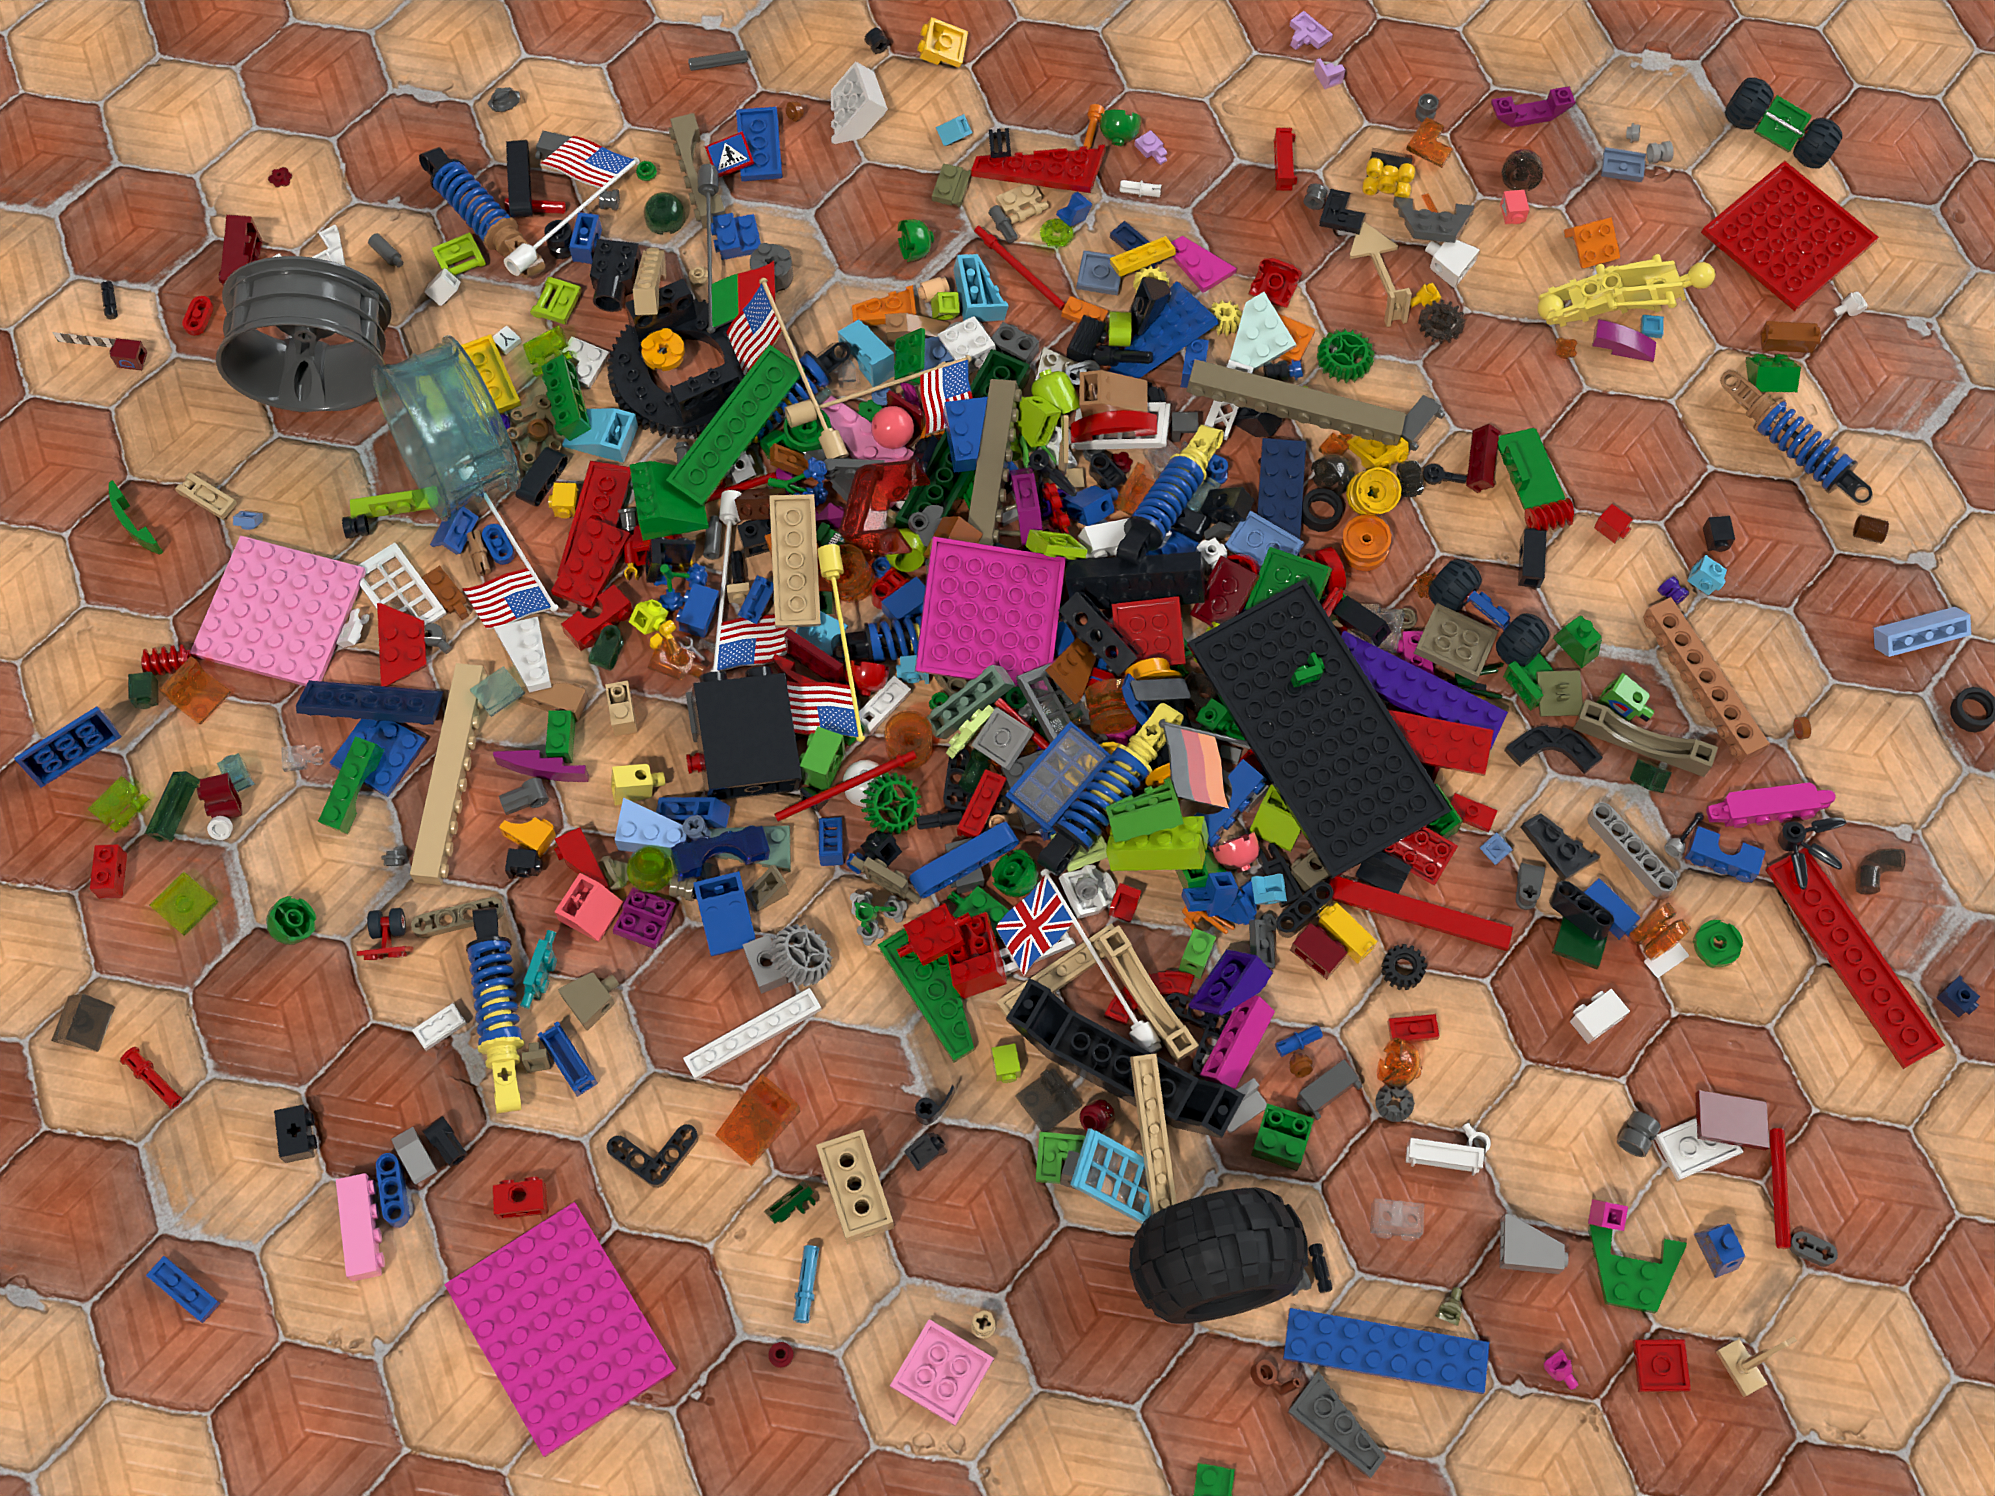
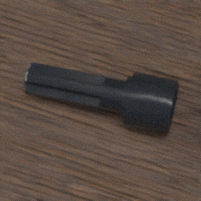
M1099 345V349L1103 351L1095 352V361L1099 366L1115 367L1119 363L1149 364L1153 362V353L1147 351L1120 350L1118 346Z

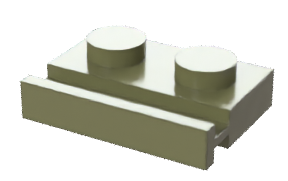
M943 163L932 194V201L951 206L955 204L961 208L971 179V170L966 171L961 167Z

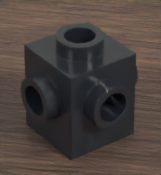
M877 830L869 834L865 842L860 846L865 852L864 857L866 859L867 857L872 860L877 858L883 861L887 867L902 853V850L896 844L895 838L890 833H882Z

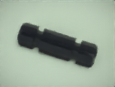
M103 281L100 285L103 307H105L104 315L109 320L116 319L118 315L117 310H115L114 285L111 281Z
M732 551L730 557L733 584L745 583L742 552Z
M1312 1244L1308 1249L1310 1257H1313L1311 1261L1315 1278L1319 1281L1317 1283L1320 1293L1330 1292L1333 1287L1331 1280L1328 1279L1330 1275L1325 1256L1322 1255L1324 1253L1322 1244Z

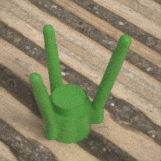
M1019 433L1018 439L1025 469L1028 468L1029 463L1028 452H1033L1037 447H1031L1023 435ZM1045 445L1040 446L1042 450L1046 451L1049 454V456L1056 464V460L1054 459L1050 451L1047 449V447Z

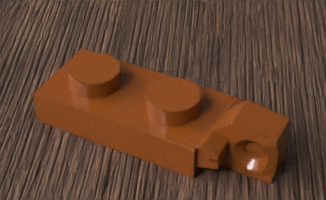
M440 565L421 577L447 613L451 614L455 611L462 621L469 617L467 609L464 607V604L467 603L465 597Z

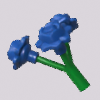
M811 457L808 460V469L804 470L802 474L787 481L769 478L768 486L785 488L791 495H800L793 490L802 492L801 495L814 494L815 507H817L818 504H823L826 501L828 491L823 488L822 482L825 480L824 475L827 473L825 463ZM805 477L807 479L813 477V479L819 482L813 489L791 485Z
M664 563L660 567L661 575H657L656 582L654 583L655 586L663 584L668 587L666 594L661 595L658 600L662 607L672 612L683 606L684 597L679 592L675 593V589L672 588V579L674 577L685 578L689 582L690 588H692L693 583L705 586L708 576L705 566L694 563L693 567H689L688 572L678 573L672 572L673 567Z

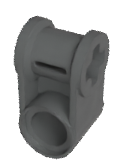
M1526 863L1520 864L1515 898L1519 908L1530 910L1535 907L1541 894L1545 867Z

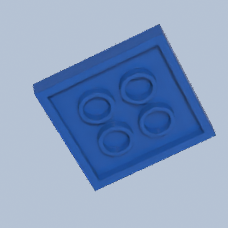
M361 719L329 763L332 767L339 771L341 770L355 736L377 744L384 749L383 755L376 771L370 773L363 784L389 797L427 744L425 738L394 721Z

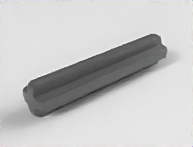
M746 50L689 58L688 63L690 70H699L744 63L748 61Z

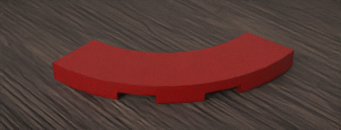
M1164 971L1148 974L1162 996H1168L1171 993L1188 996L1195 976L1194 974L1181 971ZM1124 987L1120 992L1134 1013L1139 1006L1128 989ZM1116 995L1107 1007L1104 1017L1127 1025L1130 1016Z

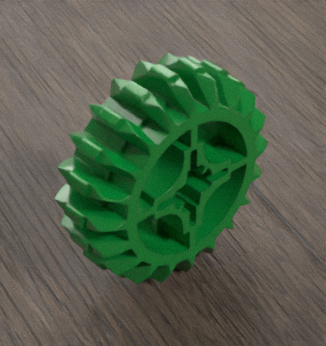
M1345 328L1342 332L1336 329L1334 334L1329 332L1326 338L1323 337L1317 349L1316 358L1319 361V368H1323V374L1329 373V379L1336 377L1337 383L1341 379H1344L1345 383L1349 379L1355 383L1357 378L1362 379L1365 374H1368L1371 366H1373L1375 354L1372 350V344L1368 343V337L1362 338L1361 332L1354 334V329L1350 332H1347ZM1337 347L1334 353H1329L1333 348ZM1357 358L1362 359L1357 364H1354V361H1357Z
M892 772L890 775L884 773L882 778L880 776L875 777V783H867L870 790L862 791L864 795H867L866 799L860 800L861 803L866 804V807H863L861 811L868 812L864 818L865 821H871L870 827H877V831L882 833L885 831V833L888 832L892 835L893 832L894 834H900L901 829L908 831V824H916L913 817L920 816L916 812L917 808L923 807L921 804H917V800L922 798L921 795H915L919 788L916 786L912 787L914 781L911 779L906 780L905 775L901 774L898 776L895 772ZM893 785L897 786L905 797H899ZM882 792V798L880 801H878V797ZM893 801H899V802H895V803L892 804L890 807L885 806V805H889V803H891V802H893ZM905 806V810L901 815V810ZM879 810L885 811L886 816L890 819V823L880 816Z

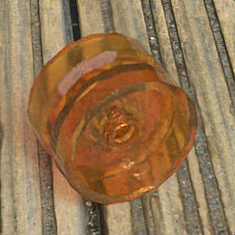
M1670 903L1663 905L1653 912L1629 934L1637 945H1642L1652 939L1643 950L1651 961L1671 950L1691 930V927L1684 919L1676 920L1668 925L1677 915V911Z

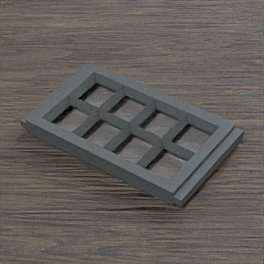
M1051 663L1016 677L1021 691L1050 743L1070 721L1098 745L1108 742L1106 734L1084 695L1077 704H1074L1045 671ZM1069 737L1059 746L1071 758L1081 748ZM1084 751V752L1080 755V757L1085 756V755H1087V754H1089V753H1087L1086 751ZM1056 752L1063 764L1068 763L1067 760Z

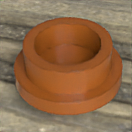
M797 101L787 103L785 110L787 117L794 122L799 121L804 115L801 104Z

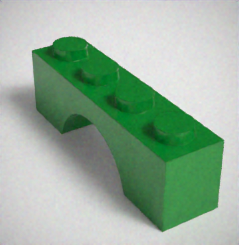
M355 736L320 815L319 823L348 835L357 814L356 801L360 788L367 776L376 771L384 752L383 748Z

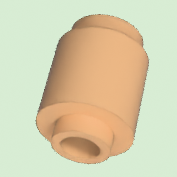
M937 277L921 282L920 287L917 288L920 299L926 303L931 302V299L937 292H950L945 277Z

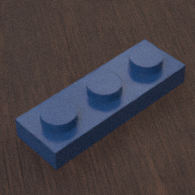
M165 1256L146 1275L201 1323H204L220 1304L219 1301Z

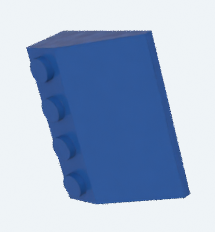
M96 706L14 759L37 785L42 788L120 739L121 735L104 711Z

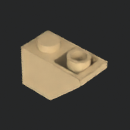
M628 681L605 684L611 725L615 736L638 732Z

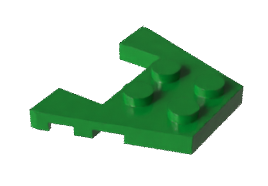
M1590 1225L1588 1233L1593 1244L1592 1250L1597 1261L1598 1276L1605 1304L1655 1314L1665 1296L1687 1243L1663 1239L1659 1264L1612 1255L1613 1229Z

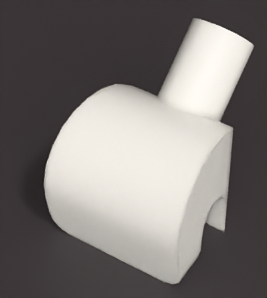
M1851 292L1841 302L1842 305L1833 309V312L1836 316L1846 311L1850 316H1856L1862 313L1868 307V304L1859 292Z

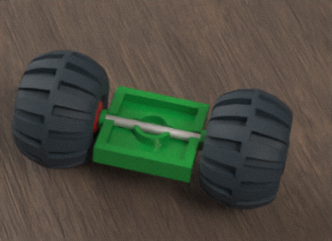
M1759 78L1745 79L1737 88L1725 109L1728 121L1735 127L1742 129H1751L1759 122L1754 133L1788 153L1794 147V157L1803 166L1815 169L1822 168L1841 142L1842 131L1834 121L1826 118H1816L1806 127L1812 115L1778 95L1773 99L1774 92L1766 81Z

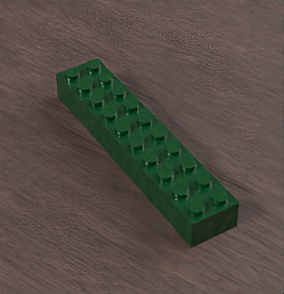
M991 349L970 386L972 397H988L991 379L1016 381L1018 388L1023 391L1030 378V365ZM946 430L927 464L926 474L918 477L895 518L896 531L903 528L909 529L908 520L910 516L916 512H922L930 505L943 507V513L940 518L953 517L972 478L976 474V470L954 473ZM922 521L915 523L917 527H921L924 524Z

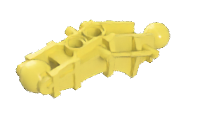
M1659 254L1654 255L1651 260L1629 263L1627 265H1617L1615 267L1612 265L1604 268L1603 264H1599L1595 267L1596 275L1580 281H1576V279L1570 280V283L1556 288H1548L1549 292L1540 294L1537 311L1540 317L1546 320L1547 324H1560V327L1566 326V322L1578 320L1586 322L1589 321V317L1616 310H1621L1622 314L1628 312L1627 309H1647L1659 312L1662 311L1661 305H1668L1669 308L1676 307L1675 299L1681 297L1682 301H1685L1686 297L1683 288L1693 286L1698 289H1704L1709 287L1715 279V270L1710 264L1699 262L1690 268L1688 274L1679 277L1675 262H1662ZM1571 300L1573 305L1564 308L1563 301Z

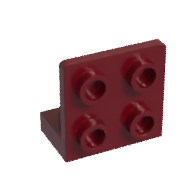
M889 390L886 393L887 407L897 406L903 408L913 420L914 432L910 441L905 445L911 449L920 440L924 428L923 412L917 405L907 402L901 394H895Z

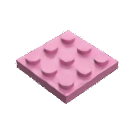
M929 1319L890 1387L956 1427L994 1358Z

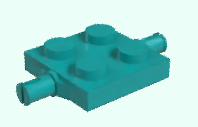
M547 930L544 940H538L523 982L525 994L520 1004L523 1008L530 1009L533 998L540 1000L542 993L545 994L548 989V976L550 971H554L557 964V958H555L556 956L552 950V944L556 936L554 931Z

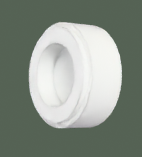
M224 816L212 818L207 827L209 835L216 840L227 839L233 830L232 822Z

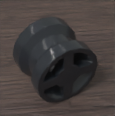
M880 28L871 29L864 38L866 44L871 46L870 48L874 54L884 52L890 43L889 39L883 36Z

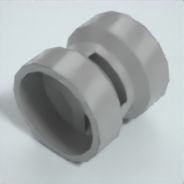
M1664 141L1661 144L1655 142L1647 145L1646 155L1650 164L1658 163L1661 160L1663 162L1672 161L1674 152L1671 141Z

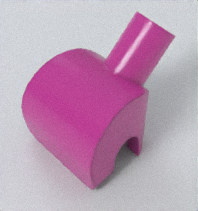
M1562 1349L1544 1362L1545 1370L1556 1381L1564 1380L1570 1390L1575 1389L1579 1385L1571 1374L1573 1373L1571 1360L1567 1359Z

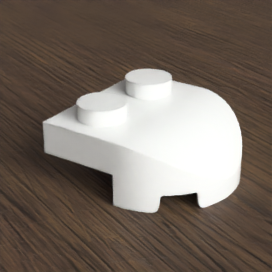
M1085 865L1082 870L1063 873L1059 877L1076 919L1101 913L1112 902L1113 895L1116 892L1111 876L1107 872L1102 873L1095 869L1096 866ZM1091 876L1097 881L1098 893L1094 898L1084 900L1077 895L1075 886L1078 878Z

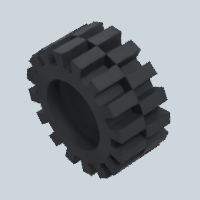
M1402 944L1401 947L1396 945L1394 949L1391 948L1385 955L1381 965L1383 967L1381 972L1382 975H1385L1384 980L1391 982V987L1396 985L1398 990H1401L1402 987L1405 990H1409L1410 987L1414 988L1420 983L1425 975L1427 963H1424L1425 957L1420 956L1421 951L1419 949L1414 951L1415 947L1411 945L1410 948H1407V944ZM1405 959L1411 963L1413 970L1408 975H1402L1396 971L1395 963L1398 960Z

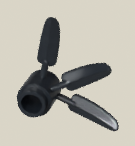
M1036 450L1029 456V466L1039 477L1038 482H1036L1040 513L1043 504L1041 491L1044 488L1043 478H1049L1070 496L1077 495L1076 489L1058 469H1055V463L1046 451ZM1011 478L1004 486L1006 495L1013 491Z
M1839 817L1813 821L1811 823L1812 827L1805 828L1802 824L1795 821L1784 825L1778 836V843L1783 850L1794 851L1791 859L1798 885L1802 890L1807 887L1808 873L1805 856L1803 853L1799 854L1798 852L1800 846L1808 849L1809 854L1838 870L1842 869V863L1832 853L1816 843L1810 846L1803 842L1806 833L1811 831L1821 833L1846 825L1845 819Z

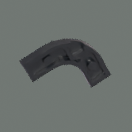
M1548 726L1533 728L1518 737L1504 750L1519 767L1542 751H1558L1567 756L1584 774L1603 758L1582 736L1564 727L1561 729Z

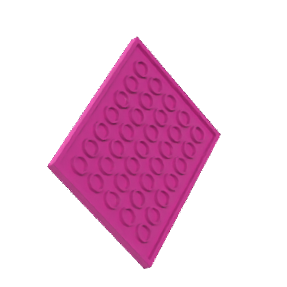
M575 1202L444 1284L544 1457H547L677 1371Z

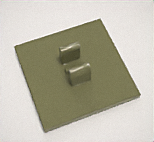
M1580 671L1536 672L1537 685H1539L1543 694L1539 703L1540 717L1578 716L1583 705Z

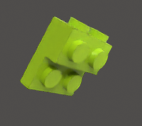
M1031 529L1029 531L1026 547L1033 553H1040L1053 558L1056 556L1065 557L1071 560H1076L1077 557L1086 558L1087 549L1070 534Z

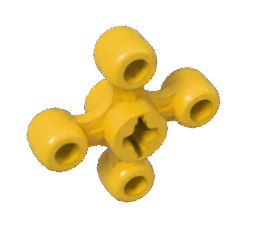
M1371 158L1366 165L1368 177L1363 181L1362 191L1369 196L1375 195L1379 190L1382 193H1394V197L1409 198L1411 192L1409 183L1415 177V167L1409 163L1402 164L1399 170L1389 165L1383 167V162L1380 159Z

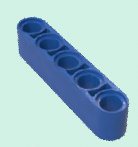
M1007 822L1000 823L916 870L909 876V880L919 896L927 898L1014 849L1019 844V840Z

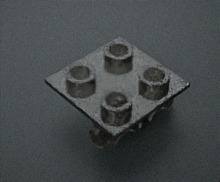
M1054 1068L1050 1071L1048 1069L1043 1071L1039 1079L1015 1095L1042 1132H1048L1082 1107V1104Z

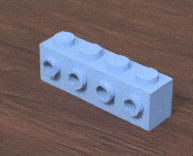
M1952 607L1875 627L1874 646L1876 650L1890 657L1970 636L1971 617L1967 612L1957 607Z

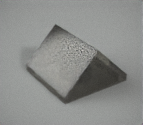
M86 994L69 995L51 1041L99 1052L115 1006Z

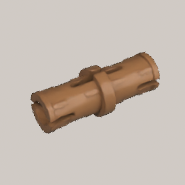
M474 530L476 539H474L472 532L467 533L471 547L470 556L474 559L477 575L484 576L482 567H484L486 575L491 573L487 560L488 551L483 545L481 532Z

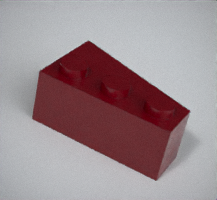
M226 215L221 270L219 271V282L223 286L227 278L234 271L259 259L263 240L252 216Z

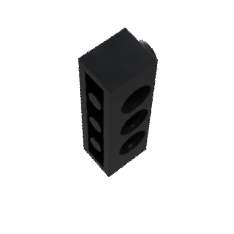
M1076 592L1058 610L1062 614L1061 619L1068 626L1072 625L1077 631V637L1092 647L1091 652L1098 659L1102 658L1106 662L1107 670L1114 676H1124L1125 671L1131 665L1143 658L1084 592ZM1082 613L1088 616V622L1085 625L1080 621ZM1098 629L1103 633V638L1100 642L1095 638V632ZM1112 646H1116L1118 649L1116 658H1113L1110 654Z

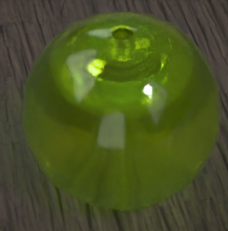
M646 846L632 853L627 863L626 873L630 883L636 889L643 892H656L663 889L669 883L673 874V865L669 855L664 850Z

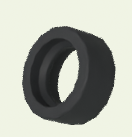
M1318 488L1310 491L1302 502L1301 519L1304 525L1317 532H1327L1334 529L1339 524L1343 512L1342 500L1339 495L1329 489ZM1315 501L1326 502L1333 507L1334 515L1328 519L1316 518L1310 513L1309 506Z
M1970 687L1964 689L1953 700L1950 706V715L1953 721L1963 730L1968 732L1984 731L1995 721V697L1989 691L1982 688ZM1971 699L1979 702L1986 710V718L1984 720H1975L1969 717L1963 710V701Z

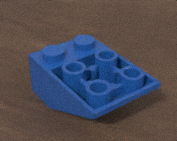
M739 871L693 883L711 957L743 949V944L756 940Z

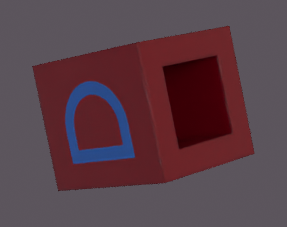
M116 338L114 346L110 348V358L116 367L142 371L148 353L142 342Z

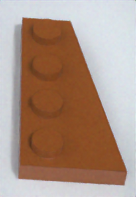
M1078 637L1045 670L1074 704H1077L1082 699L1096 660V656L1091 652L1092 647L1087 642H1082Z

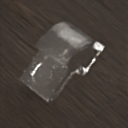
M837 351V357L840 358L843 351ZM850 354L846 361L829 373L830 377H838L840 391L861 390L859 364L856 358Z

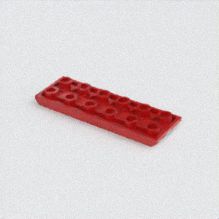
M1424 827L1382 852L1412 866L1411 873L1435 886L1458 845Z

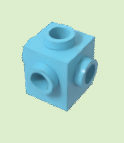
M1705 555L1692 567L1687 581L1709 596L1713 591H1718L1723 587L1726 582L1724 577L1727 569Z

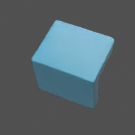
M964 114L936 127L944 146L972 133Z
M1283 874L1251 877L1255 904L1270 905L1287 901Z

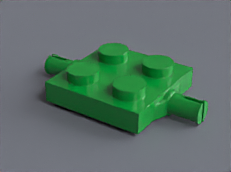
M979 886L964 899L954 891L951 892V895L949 894L947 899L957 905L956 912L953 914L955 919L967 912L971 917L987 912L995 939H1000L1003 942L996 927L1006 913L1009 912L1007 908Z

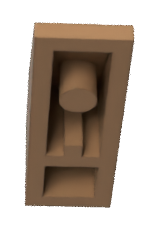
M909 313L885 314L887 346H895L897 338L919 328L925 329V338L938 337V334L945 331L949 326V322Z
M568 683L551 684L552 687L534 692H529L526 687L513 688L512 693L517 702L547 712L572 711L576 722L579 721L589 700L586 689L576 683L572 685Z

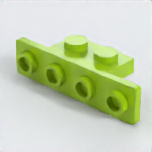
M437 487L350 500L351 518H355L360 514H366L367 518L440 507Z

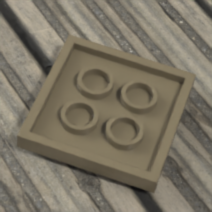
M1436 603L1414 654L1476 682L1498 631Z

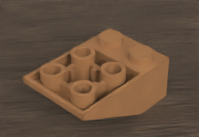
M1103 370L1080 372L1079 406L1082 418L1096 413L1117 410L1148 412L1147 380Z

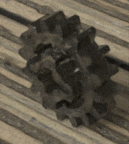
M1434 300L1431 306L1426 304L1424 310H1421L1418 324L1421 325L1419 330L1420 332L1426 331L1424 337L1431 336V342L1439 339V343L1442 344L1443 340L1446 339L1448 343H1451L1452 337L1457 340L1459 334L1463 332L1465 319H1463L1464 313L1458 312L1459 306L1453 308L1451 301L1448 304H1444V300H1441L1440 304H1437Z

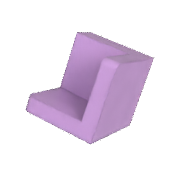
M1321 58L1316 59L1314 73L1323 88L1327 89L1343 83L1345 69L1342 64L1335 67L1332 63L1324 65Z

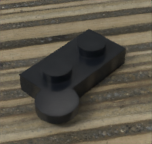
M935 436L922 438L916 443L914 454L908 460V466L904 473L910 479L918 476L922 477L926 474L927 464L939 441Z

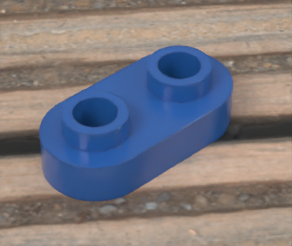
M498 524L487 525L482 531V537L493 560L501 565L510 563L515 553L503 528ZM502 553H507V555L503 557L500 556Z

